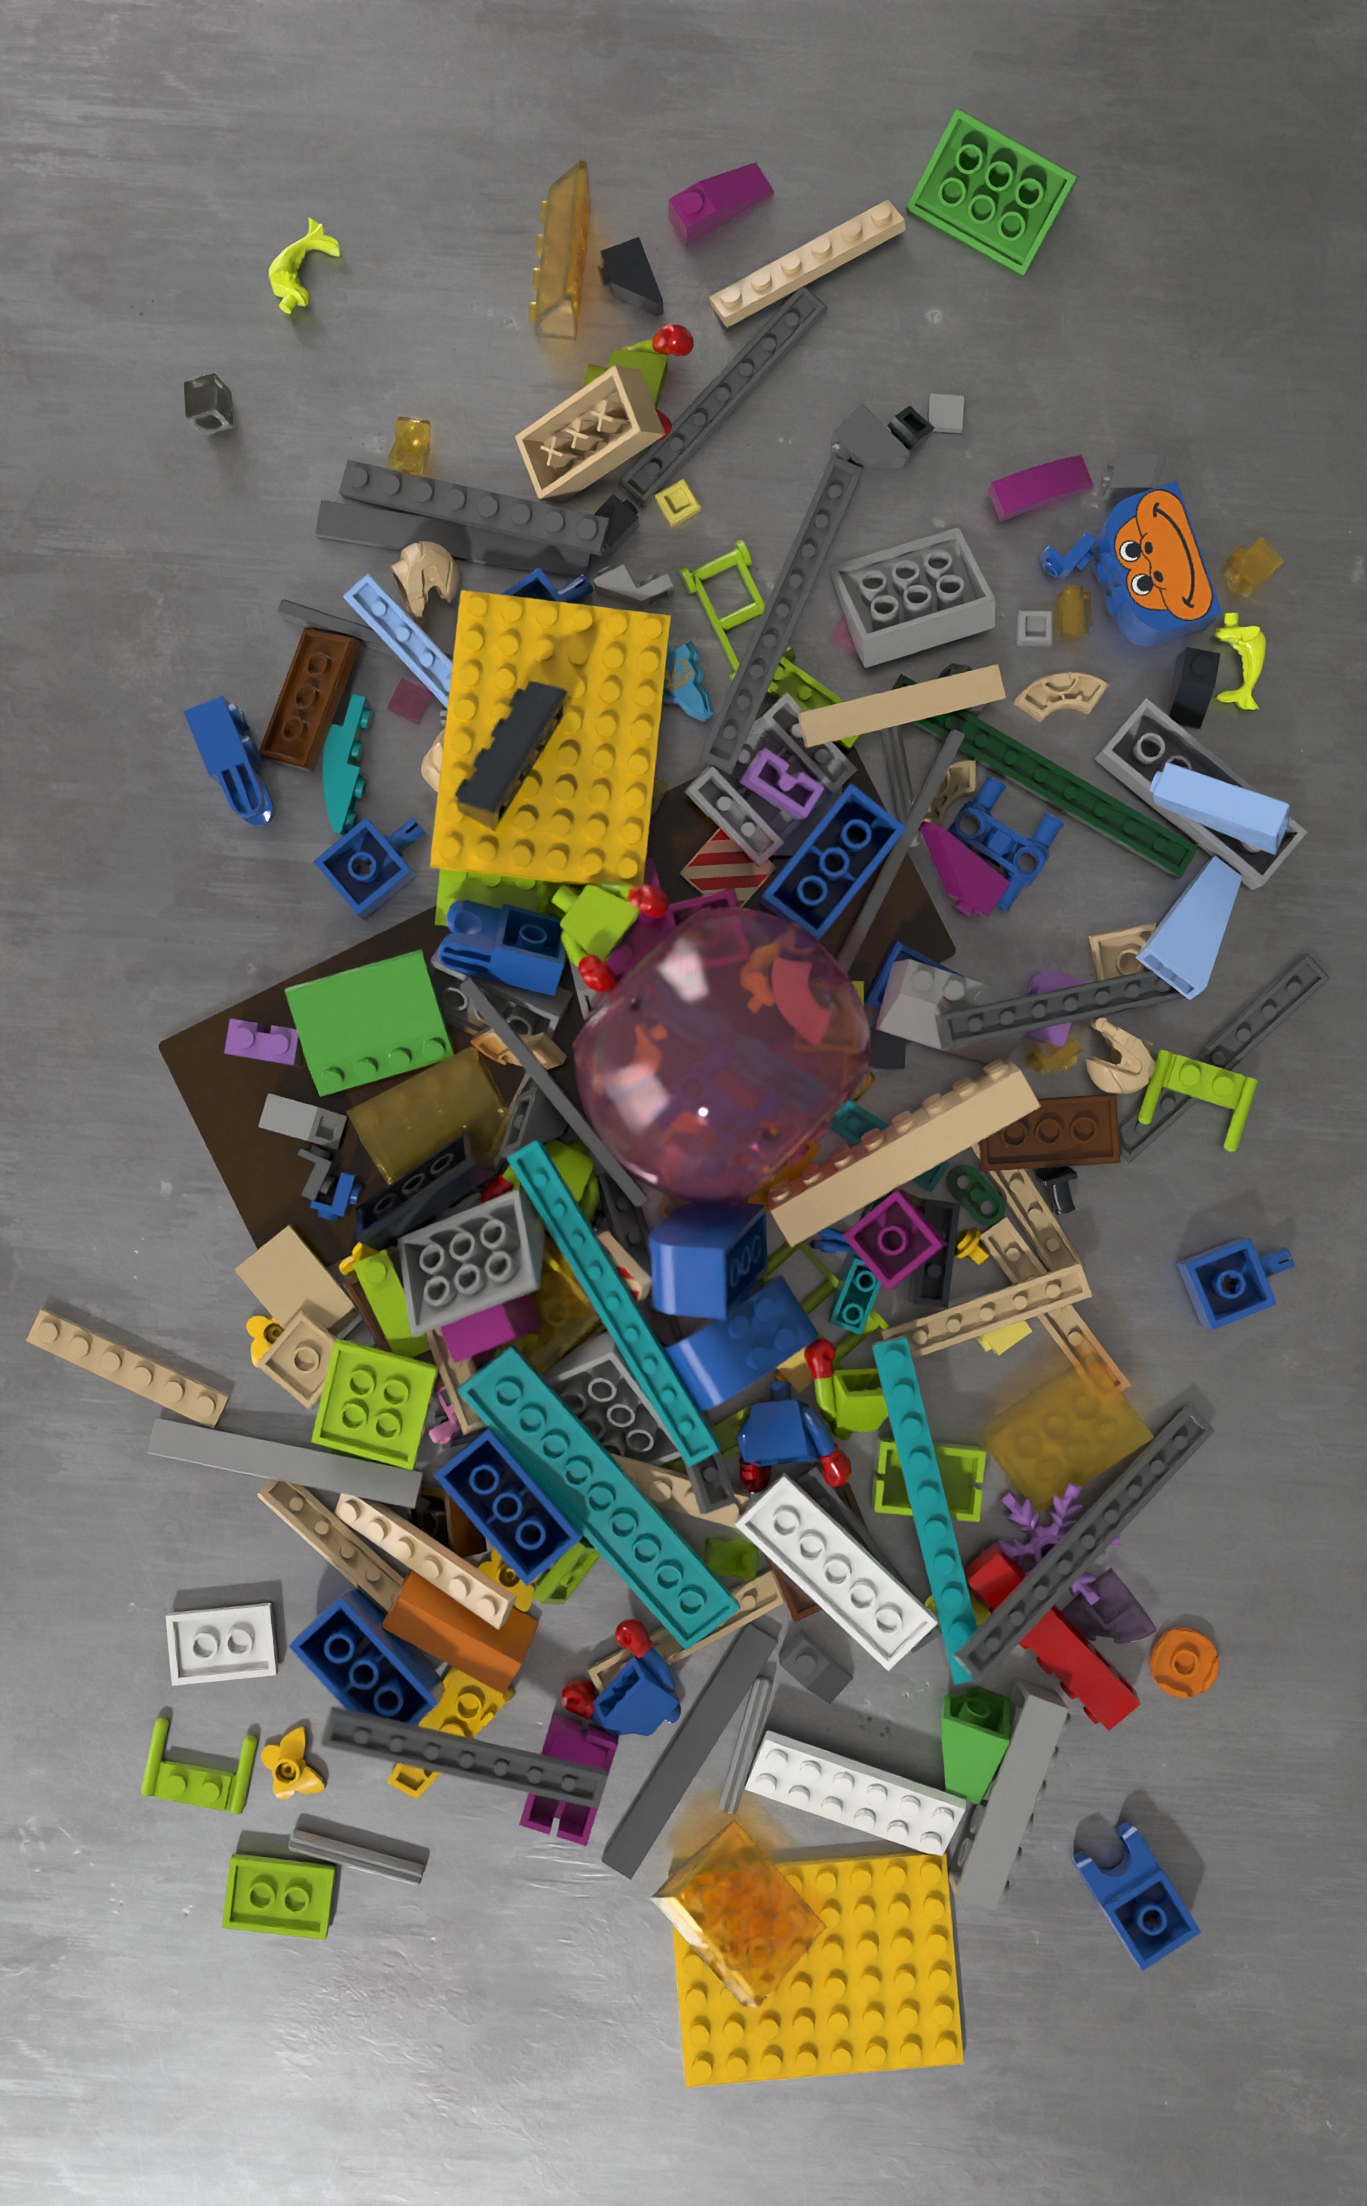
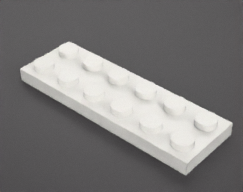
M785 1472L736 1520L735 1525L888 1671L938 1624V1618Z
M767 1730L744 1787L745 1790L901 1845L927 1854H938L943 1856L966 1810V1799Z

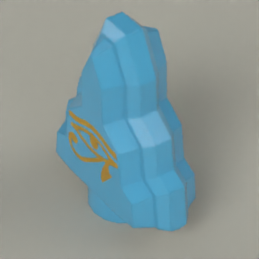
M692 641L674 651L668 645L662 700L666 704H679L687 715L705 722L714 715L710 694L702 685L704 671L698 663L701 655Z

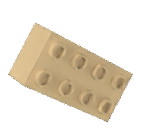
M615 365L517 434L515 438L539 500L565 502L664 436L665 433L640 369Z

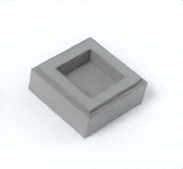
M930 393L928 423L935 428L933 432L961 433L963 429L964 395Z
M1019 609L1017 612L1016 646L1051 647L1053 644V610Z

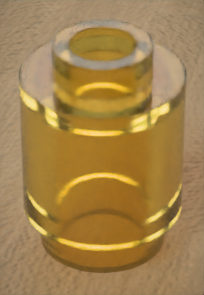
M1082 585L1063 587V592L1056 595L1057 629L1061 630L1062 638L1076 639L1089 635V628L1092 627L1091 592L1084 590Z

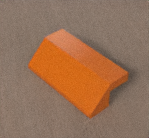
M410 1569L401 1584L400 1594L382 1622L381 1628L505 1694L524 1661L539 1625V1620L513 1606L506 1624L497 1629Z

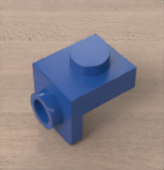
M1086 532L1065 557L1048 545L1039 559L1043 562L1042 566L1046 572L1056 578L1059 576L1065 581L1076 567L1082 571L1095 554L1091 549L1097 539Z
M341 1172L333 1204L312 1201L310 1208L319 1210L317 1216L328 1220L338 1221L339 1216H349L352 1204L357 1205L361 1196L363 1185L358 1184L360 1176Z

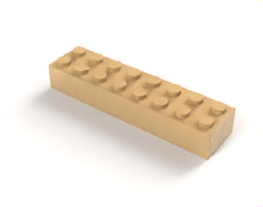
M997 1059L983 1068L984 1073L973 1079L971 1076L957 1081L952 1086L954 1090L943 1096L939 1093L927 1098L922 1102L923 1107L913 1113L905 1111L891 1120L892 1125L881 1131L879 1128H875L861 1137L862 1142L851 1148L848 1145L835 1150L830 1155L832 1159L821 1165L817 1162L801 1170V1176L791 1182L783 1180L772 1186L769 1190L771 1193L766 1195L768 1206L790 1246L798 1244L1041 1107L1021 1070L1009 1059L1005 1061Z

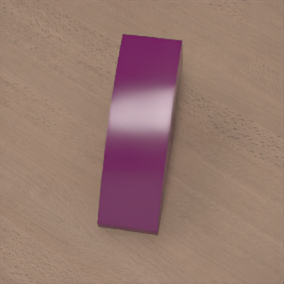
M1082 455L1035 466L991 482L988 493L1000 522H1003L1028 511L1033 513L1093 489L1094 484Z

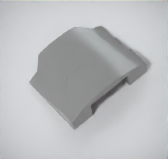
M788 693L780 696L755 719L732 775L714 766H708L684 791L758 867L771 855L793 856L841 797L842 785L858 770L833 742L805 748L797 715L804 711ZM764 749L769 750L790 764L785 771L787 774L792 776L802 772L824 787L823 792L807 818L794 819L739 782L757 752Z

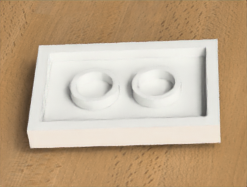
M272 1603L175 1612L166 1615L172 1686L274 1676L278 1674Z

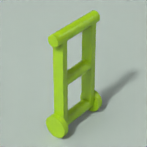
M741 539L734 542L735 550L691 571L686 566L679 568L680 576L689 594L697 593L734 673L729 674L731 683L740 664L724 631L758 615L761 617L765 609V604L747 568L752 565V560L746 545ZM736 565L753 603L718 619L701 581ZM791 646L786 648L783 655L789 661L796 659L795 652Z
M809 1237L792 1247L786 1241L767 1258L768 1270L757 1282L759 1285L763 1281L770 1280L769 1275L800 1248L827 1278L825 1282L800 1303L807 1316L837 1289L839 1282L805 1244ZM873 1308L862 1335L851 1332L835 1347L836 1357L832 1361L835 1370L843 1369L839 1362L878 1326L883 1330L889 1327ZM815 1327L816 1331L819 1334L818 1338L826 1339Z

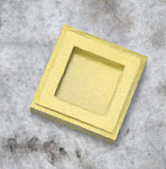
M684 478L655 494V500L671 528L701 511L700 504Z

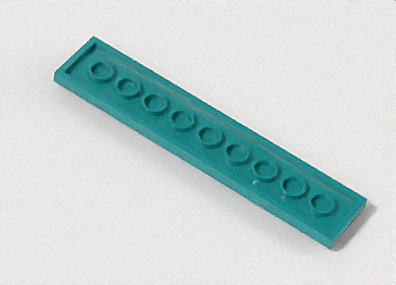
M513 1343L458 1387L457 1392L686 1651L740 1610L739 1601Z

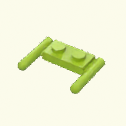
M1159 1049L1155 1061V1071L1152 1078H1150L1138 1116L1139 1122L1145 1125L1151 1123L1161 1089L1164 1087L1219 1106L1234 1109L1224 1148L1230 1152L1236 1151L1258 1080Z
M158 1718L154 1724L141 1794L219 1811L228 1810L234 1814H242L257 1739L254 1736H246L243 1739L236 1775L231 1772L171 1760L162 1761L169 1722L165 1718Z

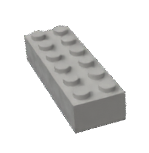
M1147 698L1134 710L1094 758L1211 857L1217 856L1220 860L1229 864L1234 871L1242 876L1241 882L1251 890L1263 886L1307 834L1304 828L1289 817V825L1276 855L1155 805L1154 792L1150 791V787L1156 772H1163L1166 763L1261 795L1263 794Z
M1017 1678L1010 1698V1744L980 1804L972 1803L948 1868V1879L957 1898L996 1912L999 1901L1004 1902L1008 1895L1010 1882L1007 1880L1011 1868H1017L1022 1855V1848L1019 1847L1023 1835H1028L1032 1829L1034 1822L1032 1810L1036 1800L1041 1801L1046 1789L1045 1774L1048 1767L1052 1768L1057 1760V1741L1060 1733H1066L1071 1719V1715L1068 1713L1069 1708L1056 1691Z

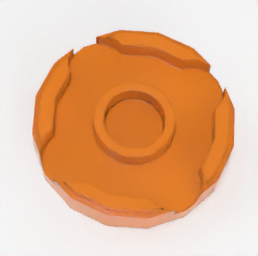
M1183 1626L1168 1629L1159 1635L1150 1648L1148 1658L1150 1674L1157 1685L1171 1696L1184 1699L1192 1698L1199 1693L1203 1694L1209 1690L1217 1679L1220 1666L1219 1657L1211 1640L1198 1630Z

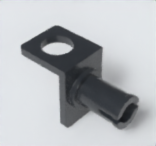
M1069 1166L1033 1168L1035 1179L1043 1186H1048L1053 1213L1059 1215L1074 1211L1075 1205L1073 1204L1068 1181L1078 1178L1077 1172Z

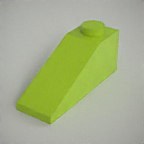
M383 1250L352 1264L393 1353L413 1358L431 1350L424 1333L415 1337L411 1335L405 1290L387 1251Z

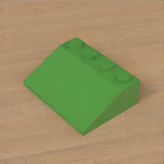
M956 108L906 209L1024 276L1064 208L1080 176L966 111Z
M422 949L285 989L305 1058L320 1097L455 1058L452 1035Z

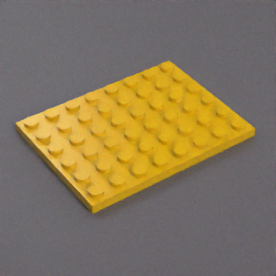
M461 590L430 868L586 886L588 884L595 886L601 881L625 882L633 886L643 885L671 615ZM529 681L562 688L568 691L566 714L495 832L458 811V798L454 796L455 792L464 778L470 780L476 768L473 767V763L482 748L488 750L495 739L491 737V734L499 719L503 718L506 720L513 709L509 707V704L519 688L525 690Z
M914 1851L668 1872L686 2087L964 2064L946 1852H944L943 1856Z

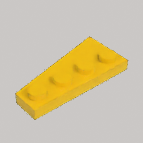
M451 1666L443 1679L445 1691L439 1704L420 1721L418 1726L474 1738L495 1717L496 1713L516 1694V1690L508 1687L505 1694ZM397 1763L386 1783L417 1800L441 1773Z

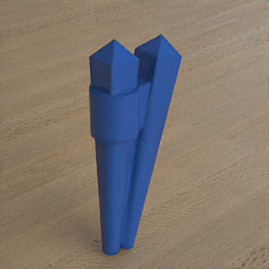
M829 1227L816 1233L822 1235V1240L814 1239L809 1243L812 1249H818L821 1252L835 1253L836 1251L848 1252L850 1244L842 1236L845 1233Z

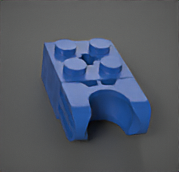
M222 695L183 711L207 772L213 780L222 786L232 811L253 826H263L269 823L275 815V805L258 764L263 761L256 742L252 743L250 737L245 732L250 730V725L243 710L239 711L236 703L230 704Z
M457 900L449 907L446 921L452 934H449L442 941L438 954L439 960L443 966L454 971L554 996L566 956V950L561 940L564 929L560 926V923L563 919L504 903L502 909L468 900Z
M1125 1821L1118 1826L1116 1831L1124 1849L1122 1861L1118 1866L1110 1870L1101 1869L1096 1866L1095 1862L1085 1852L1081 1851L1072 1856V1862L1135 1964L1144 1971L1201 1933L1137 1829L1128 1821ZM1150 1910L1151 1918L1145 1920L1143 1915L1146 1911Z

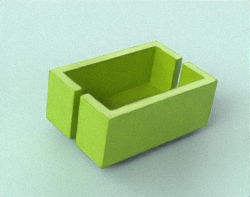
M877 1436L874 1468L880 1475L873 1474L871 1507L874 1512L913 1516L895 1440L892 1437ZM932 1441L951 1519L980 1522L983 1490L977 1484H971V1478L976 1483H983L986 1451L981 1446Z

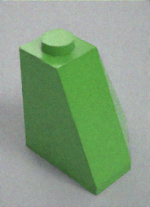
M977 1686L968 1689L965 1695L957 1696L955 1693L943 1697L941 1734L946 1793L979 1805L1010 1744V1698Z

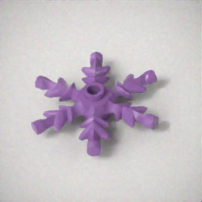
M1068 1482L1063 1499L1057 1495L1053 1496L1056 1513L1049 1511V1515L1054 1523L1047 1528L1039 1525L1040 1512L1033 1517L1032 1504L1029 1499L1022 1505L1012 1491L1005 1493L1000 1500L1013 1513L1006 1515V1520L1022 1525L1017 1531L1029 1532L1031 1541L1026 1545H1022L1014 1539L1015 1546L1001 1540H997L996 1543L1014 1562L1017 1560L1019 1567L1025 1558L1033 1559L1037 1566L1051 1551L1045 1548L1044 1545L1048 1543L1057 1544L1066 1534L1065 1527L1077 1522L1069 1518L1083 1509L1082 1504H1075L1081 1486ZM1120 1535L1109 1546L1121 1545ZM1105 1550L1102 1552V1556L1106 1554ZM1084 1572L1069 1588L1071 1596H1076L1079 1590L1090 1605L1097 1602L1101 1596L1088 1583L1095 1581L1096 1577Z

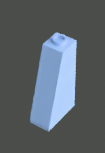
M1166 763L1163 772H1156L1150 787V791L1154 792L1155 805L1276 855L1289 825L1290 804L1170 763Z
M1217 856L1210 859L1201 867L1135 957L1189 1000L1200 994L1208 984L1242 876Z

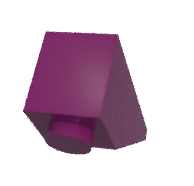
M755 162L698 181L669 199V218L687 246L771 196L774 190Z
M923 821L920 825V830L946 893L957 901L954 906L970 917L974 913L988 917L1010 882L944 827Z

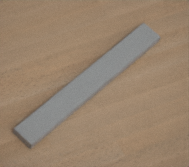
M155 1418L146 1449L147 1453L413 1509H417L425 1476L422 1472Z

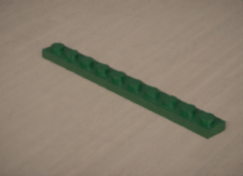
M900 674L891 690L918 683ZM963 709L911 722L942 741L954 729L965 734L958 748L959 751L976 759L979 763L1178 879L1182 877L1199 848Z

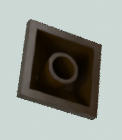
M422 1486L417 1509L407 1507L408 1522L461 1558L487 1552L486 1537L449 1493L441 1487Z

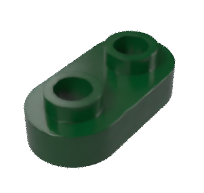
M959 1165L951 1169L946 1178V1186L950 1194L961 1203V1206L976 1222L983 1225L998 1223L1006 1211L1005 1201L976 1168L969 1165ZM962 1175L969 1179V1185L965 1189L960 1188L957 1184L958 1178ZM984 1201H989L992 1204V1211L989 1214H984L981 1211V1204Z

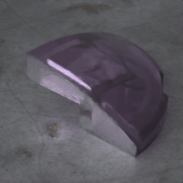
M1112 1568L1090 1583L1101 1596L1097 1602L1090 1605L1080 1592L1061 1611L1091 1641H1095L1096 1636L1114 1638L1115 1644H1124L1143 1639L1157 1631L1148 1614Z

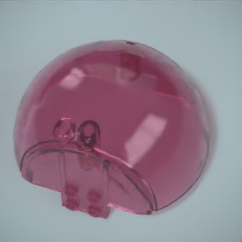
M708 906L679 923L655 944L603 998L583 1024L572 1046V1049L575 1051L573 1056L575 1082L585 1116L601 1142L621 1166L647 1186L665 1195L703 1205L724 1206L729 1203L732 1207L753 1197L786 1164L792 1168L810 1149L807 1143L811 1139L815 1142L819 1141L834 1124L831 1118L862 1087L873 1066L868 1060L872 1056L871 1036L865 1011L850 978L836 959L820 943L795 925L760 911L739 907H718L714 909L712 906ZM769 1129H774L777 1134H772Z

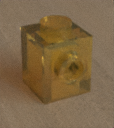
M1261 536L1248 549L1242 545L1227 559L1231 565L1224 571L1223 575L1227 578L1228 586L1235 593L1242 594L1247 598L1285 561Z

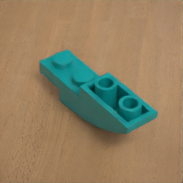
M353 693L343 726L331 724L325 740L323 754L325 803L332 828L341 838L356 826L358 812L354 810L357 799L364 797L367 788V779L364 778L365 773L360 767L353 766L354 761H360L364 742L360 741L364 728L368 729L370 727L373 717V709L370 708L367 698Z
M885 1194L870 1202L865 1216L890 1195ZM851 1245L837 1285L828 1322L862 1335L882 1283Z

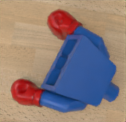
M770 1383V1402L753 1404L750 1414L747 1415L737 1434L741 1453L739 1459V1479L743 1489L752 1494H758L763 1491L769 1483L772 1465L820 1460L823 1464L822 1473L825 1482L834 1487L844 1485L852 1474L851 1460L839 1448L837 1443L833 1442L828 1429L816 1411L800 1400H791V1383Z
M626 1619L617 1625L615 1630L617 1642L623 1648H629L635 1655L597 1698L594 1696V1685L590 1681L579 1679L567 1683L561 1693V1704L567 1711L581 1716L587 1721L591 1719L615 1737L628 1734L649 1736L655 1732L663 1721L675 1723L681 1715L679 1698L674 1690L676 1681L668 1663L653 1647L654 1643L650 1640L643 1623L637 1619Z

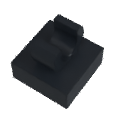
M910 405L895 415L887 425L891 430L890 432L896 438L899 437L905 443L904 446L908 450L914 449L925 441L935 429Z

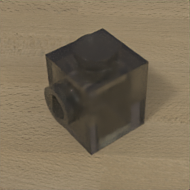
M215 373L202 375L196 379L184 382L185 418L202 436L233 427L232 392Z

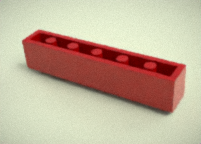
M996 1542L964 1568L968 1591L977 1600L983 1598L989 1604V1612L991 1614L1027 1576ZM1055 1604L1018 1643L1025 1650L1030 1648L1038 1656L1036 1661L1048 1675L1053 1672L1061 1680L1059 1684L1063 1691L1072 1700L1077 1697L1085 1705L1083 1710L1090 1720L1095 1724L1101 1722L1108 1731L1141 1705L1133 1686Z

